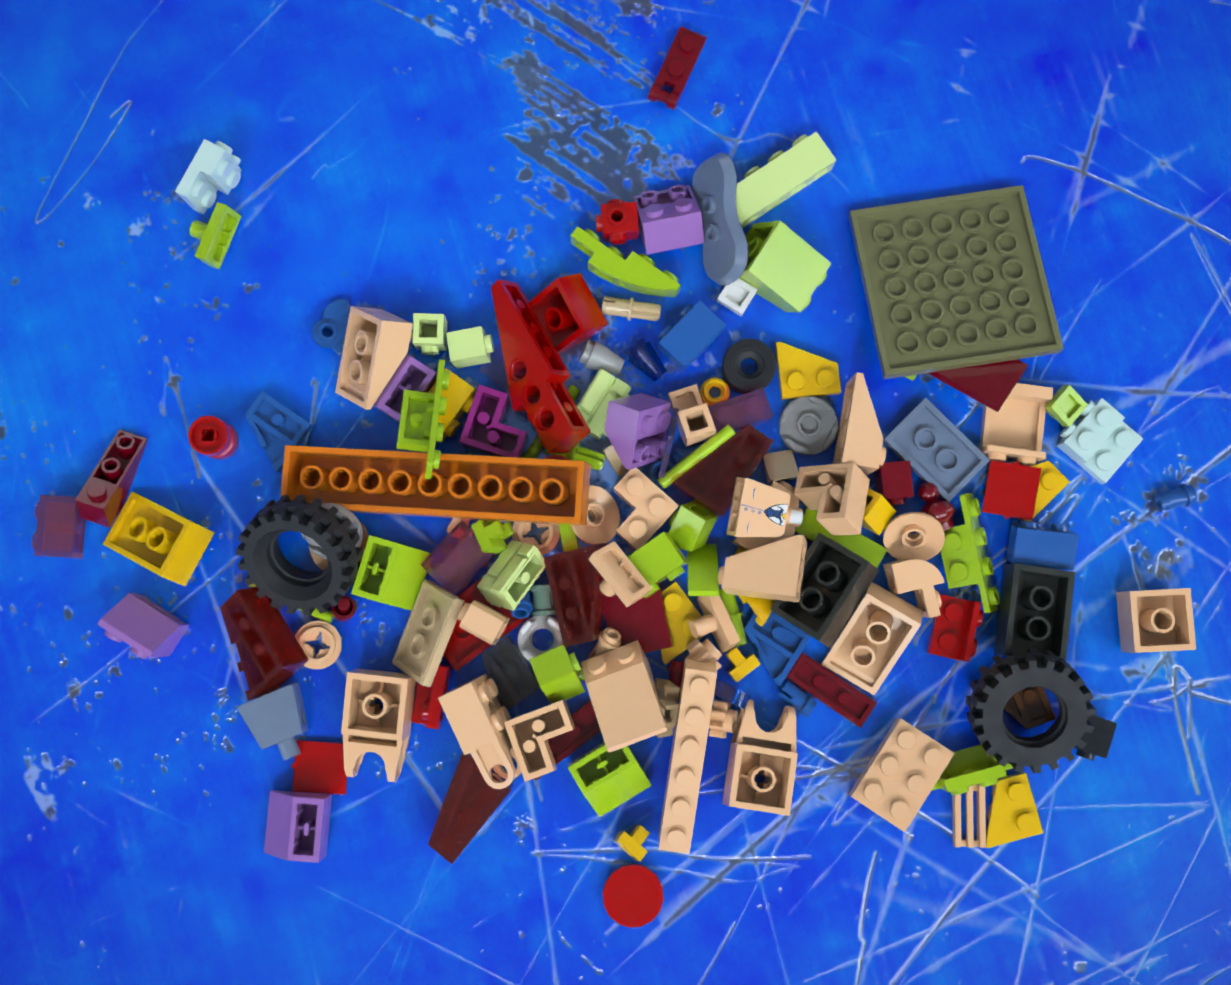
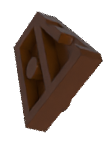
M1040 686L1027 687L1016 692L1004 707V710L1027 730L1056 719L1045 690Z

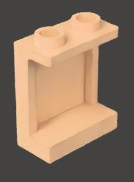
M1017 383L999 412L984 405L979 450L985 456H988L990 461L1006 462V458L1014 459L1019 462V465L1035 466L1036 462L1046 459V452H1042L1046 413L1044 406L1048 401L1052 400L1053 388Z

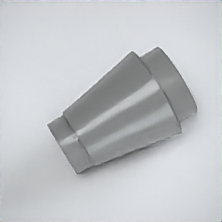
M588 340L579 358V362L585 364V368L598 371L601 368L615 375H619L625 359L597 340L595 342Z

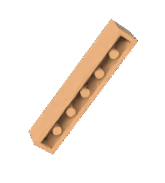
M685 660L678 702L679 708L674 728L658 834L659 850L690 854L717 679L716 664L692 660Z

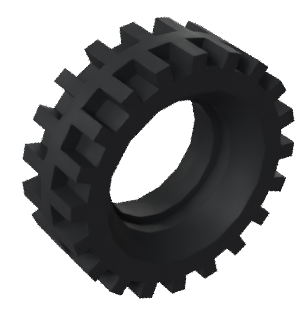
M298 494L293 501L290 500L288 495L281 496L277 502L274 500L269 501L240 534L238 540L241 541V544L236 548V555L243 556L242 560L238 563L239 570H247L249 575L245 578V582L247 585L255 584L259 588L256 595L260 599L266 595L272 599L270 604L272 607L277 608L279 604L287 606V613L294 614L297 609H302L305 616L311 615L315 608L318 609L320 614L324 613L330 605L335 607L356 579L361 563L358 561L363 555V548L355 547L360 537L358 532L350 533L348 530L351 521L348 518L341 521L335 515L339 509L332 506L330 510H327L321 506L323 500L315 498L312 503L306 502V497L303 494ZM293 531L312 538L324 550L328 560L327 568L319 572H310L292 565L279 548V535L282 532Z
M1028 647L1027 653H1020L1017 648L1009 650L1010 656L1004 659L997 654L992 657L995 661L993 666L989 669L984 665L980 667L979 671L982 676L979 681L971 680L972 696L966 695V704L969 707V712L966 713L967 719L985 752L989 756L993 755L997 762L1004 767L1007 763L1011 764L1017 772H1023L1024 766L1031 768L1033 773H1041V765L1048 764L1052 770L1059 768L1057 760L1064 756L1070 762L1075 758L1071 753L1072 749L1076 745L1084 749L1087 744L1082 737L1084 732L1092 733L1094 729L1089 718L1090 716H1096V709L1090 703V699H1093L1091 691L1085 686L1083 679L1063 658L1058 659L1048 650H1045L1043 654L1039 653L1035 647ZM1040 686L1054 693L1059 702V714L1055 723L1046 732L1034 737H1021L1013 734L1006 728L1003 722V710L1007 701L1016 692L1027 687Z

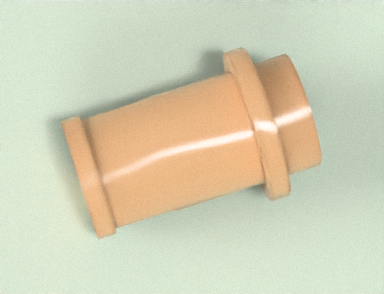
M606 628L600 631L598 634L599 640L588 655V658L590 659L618 648L621 645L620 633L613 628Z

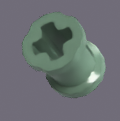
M556 584L535 585L529 589L533 593V611L531 616L558 615L554 607L553 592L556 589Z

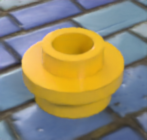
M714 377L707 379L702 384L700 395L702 401L707 403L708 406L720 407L728 400L730 390L724 380ZM712 388L718 389L720 396L717 398L711 397L709 390Z

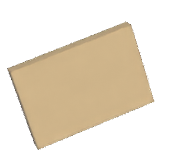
M424 579L392 664L420 685L431 687L464 600L435 582Z

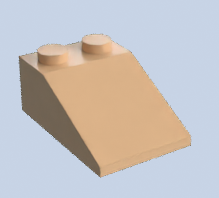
M351 306L335 393L366 410H371L408 353L409 343L412 340L413 323L382 309Z
M857 372L845 386L833 464L854 462L867 476L879 469V465L883 466L886 448L882 447L883 436L864 375Z
M872 582L836 637L821 665L875 695L921 626L923 611Z
M638 640L581 662L585 683L606 749L609 753L668 731L650 663Z

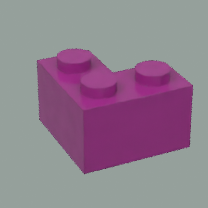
M478 385L459 441L463 447L491 456L522 458L529 438L527 432L502 424L510 402L508 394Z

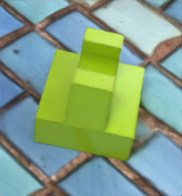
M1063 384L1054 394L1052 400L1048 401L1044 407L1046 408V413L1051 418L1057 420L1063 427H1070L1088 404L1070 385Z
M480 519L471 525L484 553H501L507 549L504 540L514 533L510 522L502 524L499 520L494 522Z

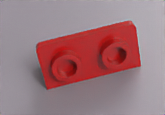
M940 594L942 606L939 607L941 615L933 618L926 653L969 662L970 657H974L977 649V640L974 639L976 627H980L983 620V610L980 609L981 602L968 601Z
M439 665L431 687L422 686L417 682L411 719L413 723L425 724V728L432 729L442 727L444 710L438 698L447 693L451 666Z

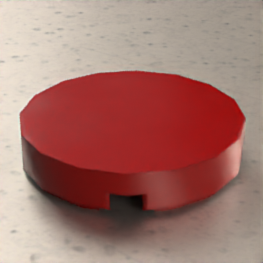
M637 863L624 865L613 870L606 879L603 888L604 907L609 917L618 924L629 928L642 927L653 921L661 911L664 900L663 887L657 874L647 866Z

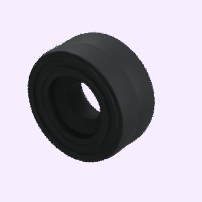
M756 339L737 341L727 350L721 366L723 379L732 390L740 394L750 395L764 390L772 381L776 372V359L772 350L765 343ZM743 360H753L757 365V371L751 375L743 373L740 368Z

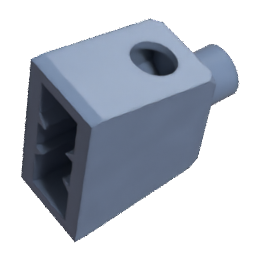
M299 683L290 684L237 706L239 713L262 749L277 744L283 761L301 754L295 736L308 731V723Z

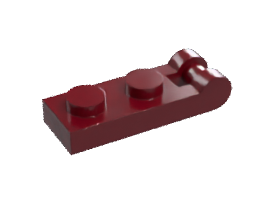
M680 26L659 74L650 89L648 100L655 103L658 100L665 103L667 108L671 110L676 109L705 46L707 37ZM664 85L672 88L673 91L670 93L663 90Z

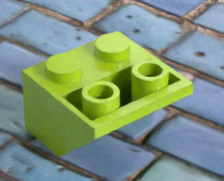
M369 535L351 594L412 611L422 583L426 578L433 554Z
M605 742L568 764V769L577 785L599 817L652 786L629 745L609 753Z

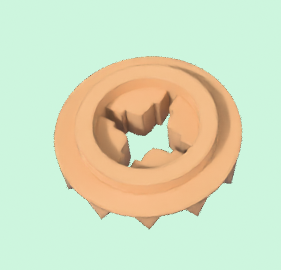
M514 522L513 541H518L522 544H532L538 548L542 555L552 551L559 541L560 530L558 524L534 523L538 528L549 527L548 530L541 534L542 544L539 545L534 537L524 538L525 535L532 531V523Z
M312 621L303 625L296 633L293 650L298 661L305 667L324 669L337 661L342 651V637L335 626L325 621ZM321 635L322 642L330 646V649H321L316 655L315 647L306 642L315 641Z

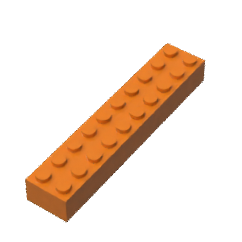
M285 445L281 496L288 495L291 501L298 494H303L306 497V502L312 503L315 498L323 500L322 504H337L351 512L587 526L591 465L585 461L441 453L439 469H432L431 479H426L425 472L428 453Z

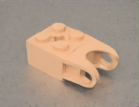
M360 668L347 672L341 734H343L344 770L347 777L354 778L359 772L365 753L374 752L381 756L385 763L388 782L398 781L411 735V719L416 681L406 673ZM378 698L383 702L381 710L380 705L375 704V700Z
M485 673L453 688L438 699L464 755L471 753L484 780L489 786L495 789H503L509 786L514 778L521 774V770L504 724L505 721L511 720V716L505 706L501 707L497 698L499 694L498 688L493 679H488ZM511 756L514 757L515 760L517 761V768H516V770H515V766H514V764H513V761H512ZM492 767L500 777L506 780L503 782L496 781L491 774Z
M744 699L738 714L737 727L730 743L722 804L730 807L790 816L798 753H796V712L793 706H785L777 726L772 731L765 732L756 723L754 701ZM760 771V775L765 776L764 783L759 782V787H757V782L754 781V778Z

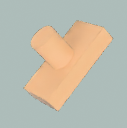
M615 541L597 550L590 556L589 561L604 578L599 586L601 592L609 597L617 594L626 607L645 597L653 589Z
M720 595L699 596L697 602L704 616L689 621L691 634L694 638H698L712 632L721 654L732 650L741 640Z

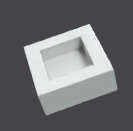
M738 278L735 282L724 287L716 302L742 317L758 289Z

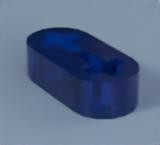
M718 678L716 679L714 694L745 710L751 695Z

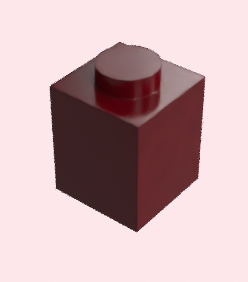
M910 461L887 462L883 466L879 465V469L875 471L877 493L881 494L891 506L905 505V499L914 497Z

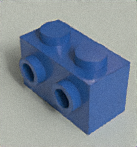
M701 300L695 306L691 303L687 305L678 316L681 320L674 327L669 324L658 336L660 341L658 342L657 349L682 372L724 331L726 326Z
M1021 520L1020 525H1010L1006 559L1012 564L1074 570L1079 534L1070 530V526L1065 524L1051 523V528L1039 527V522Z

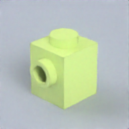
M413 314L412 343L417 350H421V354L438 355L439 351H447L446 333L448 321L445 315Z
M482 326L446 333L450 362L457 369L491 362L490 353L494 352L493 339L491 334L487 335Z

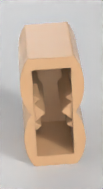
M476 600L471 604L466 602L457 617L461 621L460 628L491 645H496L510 618Z

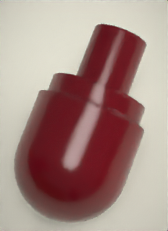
M343 596L335 607L331 605V613L338 621H349L355 615L356 604L349 596Z

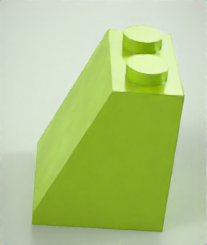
M782 221L752 224L745 235L748 244L747 265L739 278L758 289L756 294L783 311L800 313L810 304L812 293L825 280L827 276L826 271L832 263Z

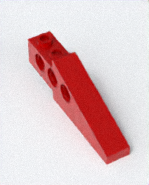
M498 279L491 286L512 408L514 411H526L528 420L534 425L541 438L542 445L549 453H568L591 432L564 385V382L571 375L518 283Z

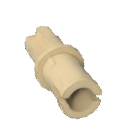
M604 296L602 313L603 315L625 317L628 321H631V318L658 321L661 315V306L659 304L634 301L633 297L629 300Z

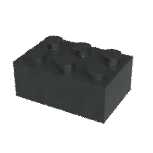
M819 532L806 552L800 601L775 600L770 610L830 648L879 570L869 561Z
M1017 563L1004 565L994 654L1010 656V649L1017 648L1020 653H1027L1028 647H1035L1039 653L1044 654L1045 650H1048L1058 659L1063 658L1066 661L1076 572Z

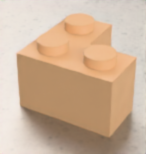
M854 462L799 467L794 494L810 510H818L816 520L832 536L861 534L870 479Z
M631 469L613 490L634 509L631 515L616 530V534L636 551L653 537L678 509L679 505L639 469Z
M565 699L504 722L525 782L557 769L547 739L576 728Z

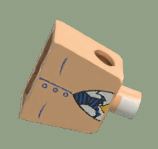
M736 477L726 534L736 537H783L785 525L796 527L801 525L803 511L799 508L789 507V493L749 478Z

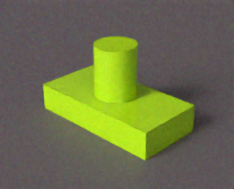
M217 202L208 223L199 220L193 221L190 226V235L201 240L195 257L208 266L220 270L242 216L228 205Z

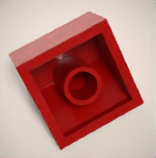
M581 273L557 278L529 302L558 354L590 339L608 325Z

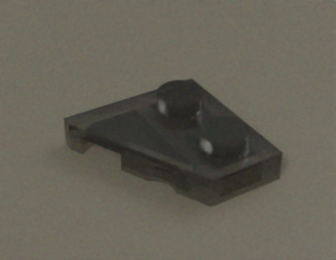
M507 636L482 654L484 668L487 670L488 675L487 680L491 678L495 682L499 692L497 698L501 707L505 706L509 710L540 688L533 669L510 636Z

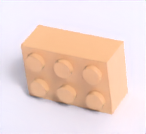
M897 718L848 795L903 832H906L955 753L903 719Z

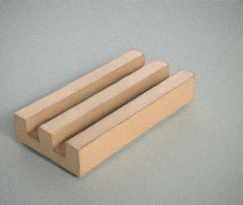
M976 784L969 786V791L965 793L966 839H961V794L952 795L954 847L986 848L985 787ZM973 791H976V839H974Z

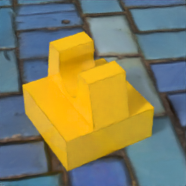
M734 647L725 654L733 665L727 673L734 682L740 681L761 664L754 654L750 653L744 657L737 647Z
M637 825L629 835L625 831H620L613 839V842L635 861H641L648 852L641 845L650 833L643 826Z

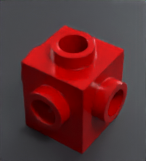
M613 199L607 201L606 204H601V214H596L597 232L603 233V242L609 241L610 244L620 245L626 243L627 240L638 239L637 202H624L621 199Z

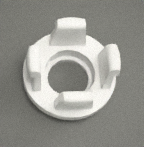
M548 615L534 616L528 619L518 633L519 650L528 661L563 644L565 648L567 647V633L564 626L556 618ZM538 629H547L553 634L554 643L548 650L540 651L533 646L532 636Z

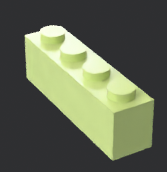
M817 131L809 137L806 134L800 136L792 143V148L786 152L782 150L776 152L768 159V164L762 168L758 166L753 167L744 175L745 179L737 183L736 208L742 229L832 170L836 158Z

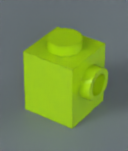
M696 501L683 504L671 517L669 522L671 528L668 533L680 549L692 552L705 545L718 515Z

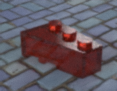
M748 424L684 475L675 480L671 487L717 514L718 518L721 519L732 505L736 477L749 478L773 443V440Z
M599 543L543 557L560 633L565 647L597 640L599 632L602 631L605 595L601 592L599 586L604 578L589 561V558L594 552L609 543Z
M257 586L237 590L220 607L231 644L236 643L241 660V662L237 663L239 672L244 671L249 690L245 692L248 700L276 691L309 660L278 608L270 605L272 599L266 595L260 599L256 595V592L259 590Z
M462 752L428 845L453 864L514 785L510 784L503 789L492 788L484 780L471 753L464 755ZM492 768L491 774L496 781L503 782L506 780L500 777Z

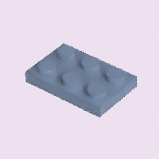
M924 398L883 439V442L902 461H910L911 470L925 483L929 482L937 486L939 490L938 496L942 500L949 502L990 461L927 398Z

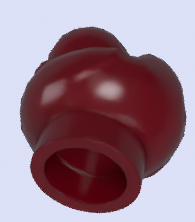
M929 482L923 483L918 489V496L926 504L919 512L936 518L943 526L944 531L952 528L954 524L951 518L955 512L954 505L946 500H937L939 490L936 485Z

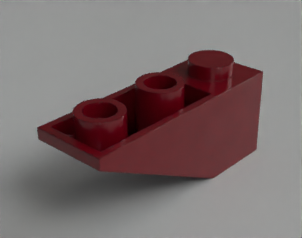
M118 430L75 499L82 519L108 528L111 527L126 501L147 445V438Z

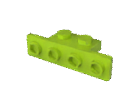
M439 359L435 394L404 390L397 449L428 452L425 472L426 479H431L432 469H439L441 450H435L436 441L442 442L444 423H438L439 415L445 416L447 397H441L442 389L448 390L450 372L444 371L445 360Z
M972 493L961 494L959 498L965 525L955 526L944 531L945 542L940 550L948 588L952 589L978 584L984 613H991L998 610L997 605L1000 604V596L997 587H993L991 575L994 573L992 560L986 556L984 545H987V536L984 528H980L978 516L981 515L980 504Z
M981 744L953 751L955 754L931 791L942 789L950 792L951 795H959L968 792L969 786L980 784L981 787L995 785L999 783L998 778L1007 776L1005 770L1012 769L1013 767L1009 763L1005 767L1000 765L993 755L989 756L985 752Z

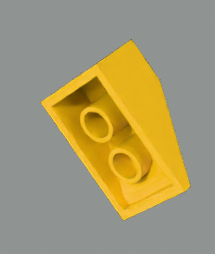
M132 491L103 545L155 574L186 587L214 532Z

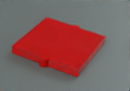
M991 460L982 512L1002 515L1005 519L1014 517L1033 520L1042 468L1019 465L1017 461L1011 464Z
M297 740L301 754L295 756V762L291 765L294 769L292 791L346 795L348 777L344 770L343 743Z

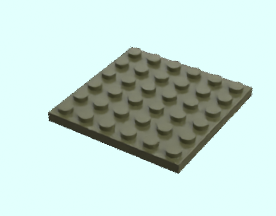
M1023 185L850 211L849 221L883 380L1056 354L1064 349Z

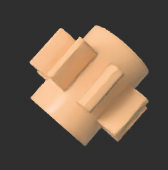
M696 638L686 647L690 654L685 660L716 664L717 670L722 667L717 661L722 654L708 638L703 643Z
M714 700L709 724V736L723 739L727 738V732H735L738 723V711L731 709V702Z

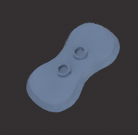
M723 152L713 155L699 165L693 176L692 192L702 215L705 242L703 243L704 269L710 279L718 285L725 286L735 282L743 274L747 265L748 244L737 215V176L735 166L730 156Z

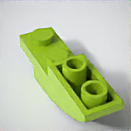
M577 226L570 235L571 244L591 257L588 261V270L600 278L621 288L645 295L659 297H676L681 287L677 283L679 281L678 278L667 270H664V272L660 271L654 266V261L643 253L638 255L632 251L625 260L621 251L614 246L606 247L599 242V236L587 228L584 231Z

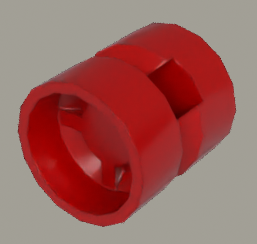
M209 415L200 417L189 428V443L200 454L221 460L233 455L238 448L239 436L235 428L217 417Z

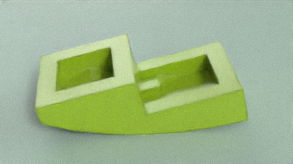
M705 544L703 547L692 552L686 551V559L689 562L687 564L688 596H719L716 544Z

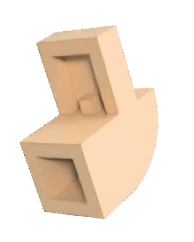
M697 384L668 393V398L678 423V430L685 446L708 440L716 434V428L707 403L703 404Z
M904 559L883 564L889 592L892 594H902L913 591L917 608L923 611L922 617L931 618L941 615L939 607L942 606L939 592L934 590L933 585L945 583L940 571L934 565L919 559Z

